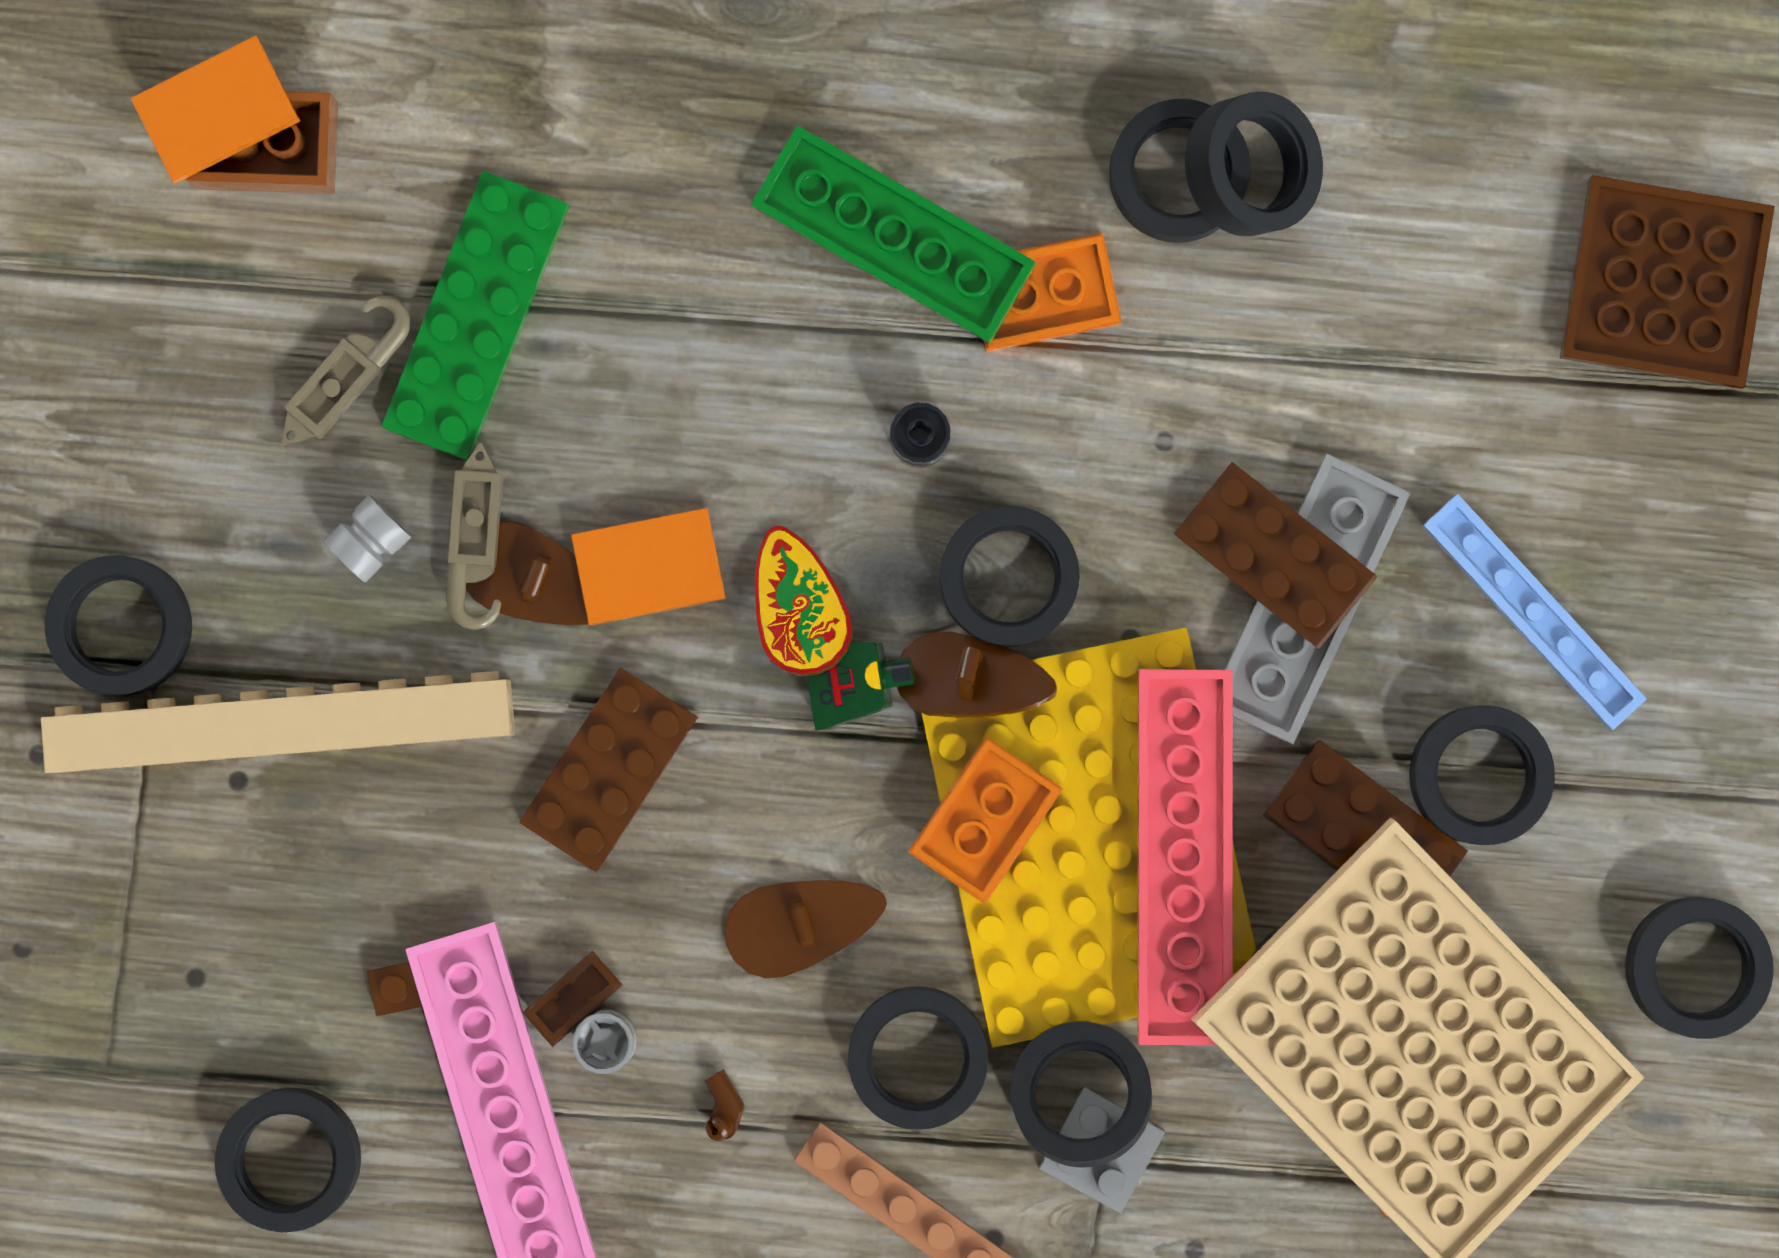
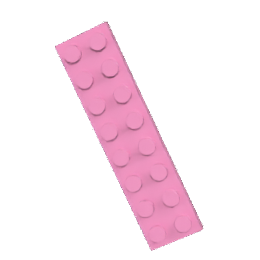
M497 921L405 949L497 1258H597L527 1021L522 1013L523 1008Z

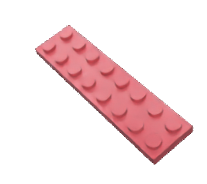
M1139 669L1138 1045H1216L1191 1018L1233 977V670Z

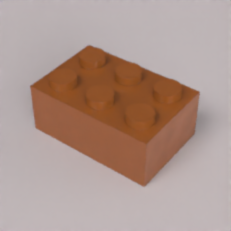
M286 91L300 122L186 178V181L198 190L335 194L338 102L328 92Z

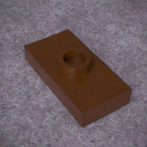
M591 951L522 1013L553 1048L623 985L600 958Z

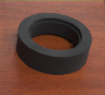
M1258 91L1219 101L1200 115L1191 129L1186 144L1185 173L1189 190L1195 203L1210 222L1221 230L1233 235L1256 236L1289 228L1308 214L1320 192L1323 178V157L1317 134L1301 109L1281 95ZM1242 120L1252 121L1264 127L1275 139L1282 156L1284 173L1281 189L1275 200L1264 209L1249 205L1236 194L1229 182L1225 169L1224 152L1226 142L1231 131Z
M1170 99L1155 103L1135 115L1118 137L1109 168L1111 192L1118 209L1133 227L1149 237L1165 242L1184 243L1202 239L1220 229L1210 222L1201 210L1191 214L1176 215L1166 213L1154 207L1140 192L1134 173L1137 152L1147 139L1169 128L1192 129L1200 115L1211 106L1209 104L1192 99ZM1235 126L1226 142L1224 161L1229 182L1236 194L1243 200L1250 180V156L1246 142L1237 126Z
M1019 506L994 507L968 519L951 537L944 551L940 566L941 594L952 618L971 636L1000 646L1025 645L1049 634L1058 627L1070 612L1079 588V563L1075 549L1068 536L1047 516L1035 510ZM1013 531L1034 538L1045 548L1054 566L1055 582L1050 599L1037 614L1022 621L1002 622L989 618L973 605L965 590L963 572L969 553L982 539L998 532Z
M109 555L97 557L78 565L59 582L47 606L45 636L49 651L57 666L69 679L79 686L102 694L134 695L157 687L178 669L190 645L192 616L184 592L167 572L144 560L128 556ZM127 580L145 588L157 602L162 616V633L155 651L146 661L135 668L114 672L97 666L84 654L76 635V618L82 602L94 589L111 581Z
M1481 705L1451 711L1437 719L1425 730L1418 740L1411 757L1409 781L1413 799L1420 813L1442 833L1453 840L1463 843L1496 845L1523 835L1543 816L1553 794L1555 769L1549 746L1532 723L1511 710ZM1475 729L1494 731L1506 737L1518 749L1525 766V785L1518 802L1504 815L1489 821H1473L1457 814L1444 800L1438 785V765L1444 750L1455 738Z
M1687 897L1672 900L1657 907L1637 926L1629 941L1626 952V980L1637 1006L1655 1024L1670 1032L1690 1038L1712 1039L1723 1037L1747 1025L1764 1006L1773 982V957L1763 931L1744 911L1720 900ZM1693 922H1709L1722 928L1736 943L1742 960L1741 979L1735 993L1722 1006L1704 1013L1685 1012L1670 1003L1659 987L1655 970L1657 954L1664 940L1677 928Z
M914 986L901 988L877 999L859 1018L850 1039L848 1051L849 1074L857 1095L864 1105L877 1117L887 1123L905 1129H931L958 1118L978 1097L987 1075V1044L977 1019L957 998L944 991L929 987ZM911 1012L930 1013L945 1020L957 1032L964 1049L963 1069L956 1084L940 1098L924 1103L906 1102L891 1095L879 1083L872 1066V1048L879 1032L894 1018Z
M1075 1021L1060 1024L1044 1031L1024 1049L1015 1065L1011 1079V1104L1016 1121L1024 1137L1043 1156L1062 1165L1094 1167L1119 1158L1138 1141L1149 1121L1152 1108V1088L1145 1061L1137 1048L1125 1036L1102 1024ZM1073 1051H1092L1107 1057L1120 1069L1128 1086L1127 1104L1118 1122L1107 1132L1087 1139H1075L1057 1133L1045 1123L1036 1106V1088L1045 1068L1059 1056Z
M302 1088L273 1090L243 1105L233 1114L223 1128L215 1153L216 1178L227 1203L245 1221L261 1229L273 1232H297L324 1221L348 1199L356 1185L361 1167L360 1142L350 1118L331 1099L315 1091ZM291 1114L306 1118L317 1125L329 1141L333 1156L332 1172L325 1188L317 1197L310 1201L294 1205L271 1201L260 1194L248 1178L244 1161L248 1139L262 1121L272 1116Z

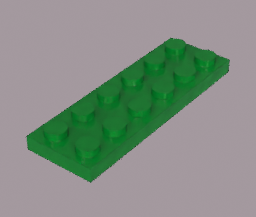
M798 125L795 127L750 204L754 209L991 344L1037 265L1036 261Z
M482 171L381 427L383 429L465 461L468 460L474 451L570 208L568 203Z

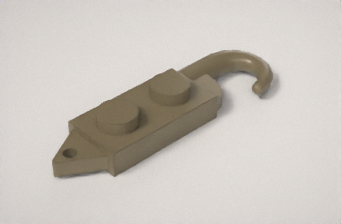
M379 295L370 298L362 305L361 309L366 313L375 307L389 309L394 316L393 326L379 343L361 334H351L342 339L284 406L287 415L281 442L282 446L287 447L316 436L322 439L381 371L380 368L404 342L410 331V317L407 308L400 300L392 296ZM290 432L295 433V438L293 440L288 439V434Z
M482 443L477 445L460 471L455 470L448 552L449 570L446 596L448 612L457 624L472 630L482 629L492 624L501 609V601L499 599H495L490 610L482 616L471 615L465 608L466 583H477L487 579L493 574L497 564L503 475L497 473ZM479 453L484 454V458L481 461L477 460Z

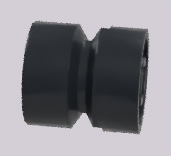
M916 402L905 406L896 414L891 424L890 443L894 454L901 462L911 467L925 468L936 464L944 457L949 447L951 428L947 417L939 408L929 403Z

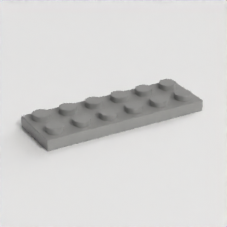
M1326 454L1298 514L1374 572L1411 493ZM1362 597L1319 650L1256 601L1224 669L1233 670V717L1291 745L1294 744Z

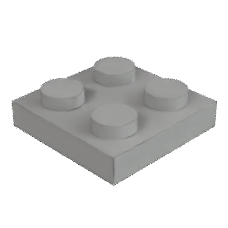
M1082 1086L1057 1133L1075 1139L1099 1136L1107 1132L1118 1122L1125 1108ZM1148 1122L1141 1137L1126 1153L1103 1165L1071 1167L1054 1162L1044 1156L1039 1169L1121 1214L1161 1142L1165 1131Z

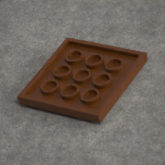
M1592 175L1588 181L1559 359L1737 389L1745 388L1775 206Z

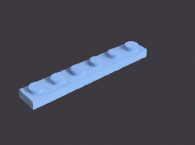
M1459 494L1452 497L1421 526L1609 730H1614L1647 699Z

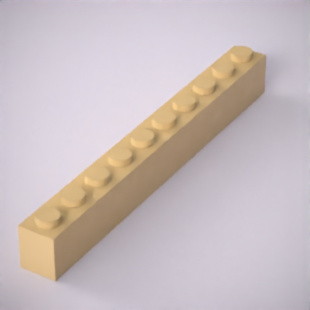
M499 671L471 673V682L453 684L452 675L424 677L425 686L407 687L406 679L378 681L379 690L361 691L360 683H344L332 685V694L314 695V686L286 688V697L268 699V690L239 692L240 701L222 702L221 694L193 696L194 705L176 706L175 698L147 700L148 709L130 710L129 702L102 703L100 713L83 714V705L55 707V716L41 717L45 773H63L515 736L511 680H499Z

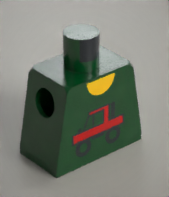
M851 642L848 652L836 666L819 675L807 676L815 731L831 729L893 707L890 688L915 684L911 658L904 657L886 660L882 643Z

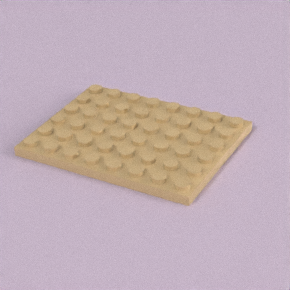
M1389 818L1191 1018L1429 1258H1467L1645 1078L1392 818Z

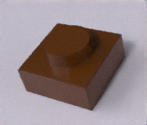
M409 962L367 971L376 1017L422 1007Z

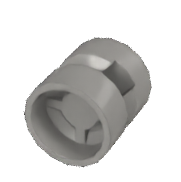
M368 495L354 509L355 511L352 513L354 523L352 525L340 523L323 540L335 556L365 583L384 565L383 553L394 554L396 551L398 552L412 538L409 532L371 495Z
M602 1009L590 1014L578 1025L573 1035V1051L577 1061L585 1069L596 1074H609L619 1070L633 1056L637 1047V1031L634 1023L626 1014L615 1009Z

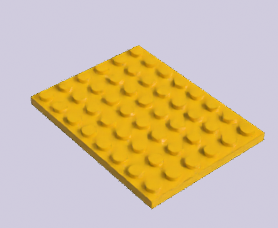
M1187 627L1033 659V662L1041 666L1055 680L1057 693L1052 700L1032 709L1014 714L962 718L929 716L921 713L940 803L986 736L1064 788L986 904H983L958 887L992 1048L1035 1039L1044 1031L1068 1022L1086 1021L1103 1025L1138 1017V670H1196ZM1233 844L1234 976L1251 959L1256 947Z

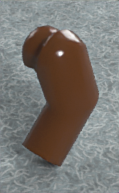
M723 1069L705 1080L706 1085L716 1100L710 1120L707 1121L705 1126L706 1133L710 1139L718 1142L730 1139L737 1132L745 1109L742 1098Z

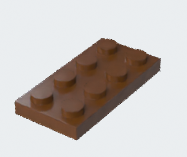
M1233 462L1230 463L1174 533L1176 537L1318 650L1377 579V575Z
M620 667L519 823L592 871L598 873L696 723L698 717Z
M1321 740L1315 742L1263 814L1264 817L1336 871L1389 818L1395 820L1449 876L1452 875L1468 852V850L1442 833L1433 824Z

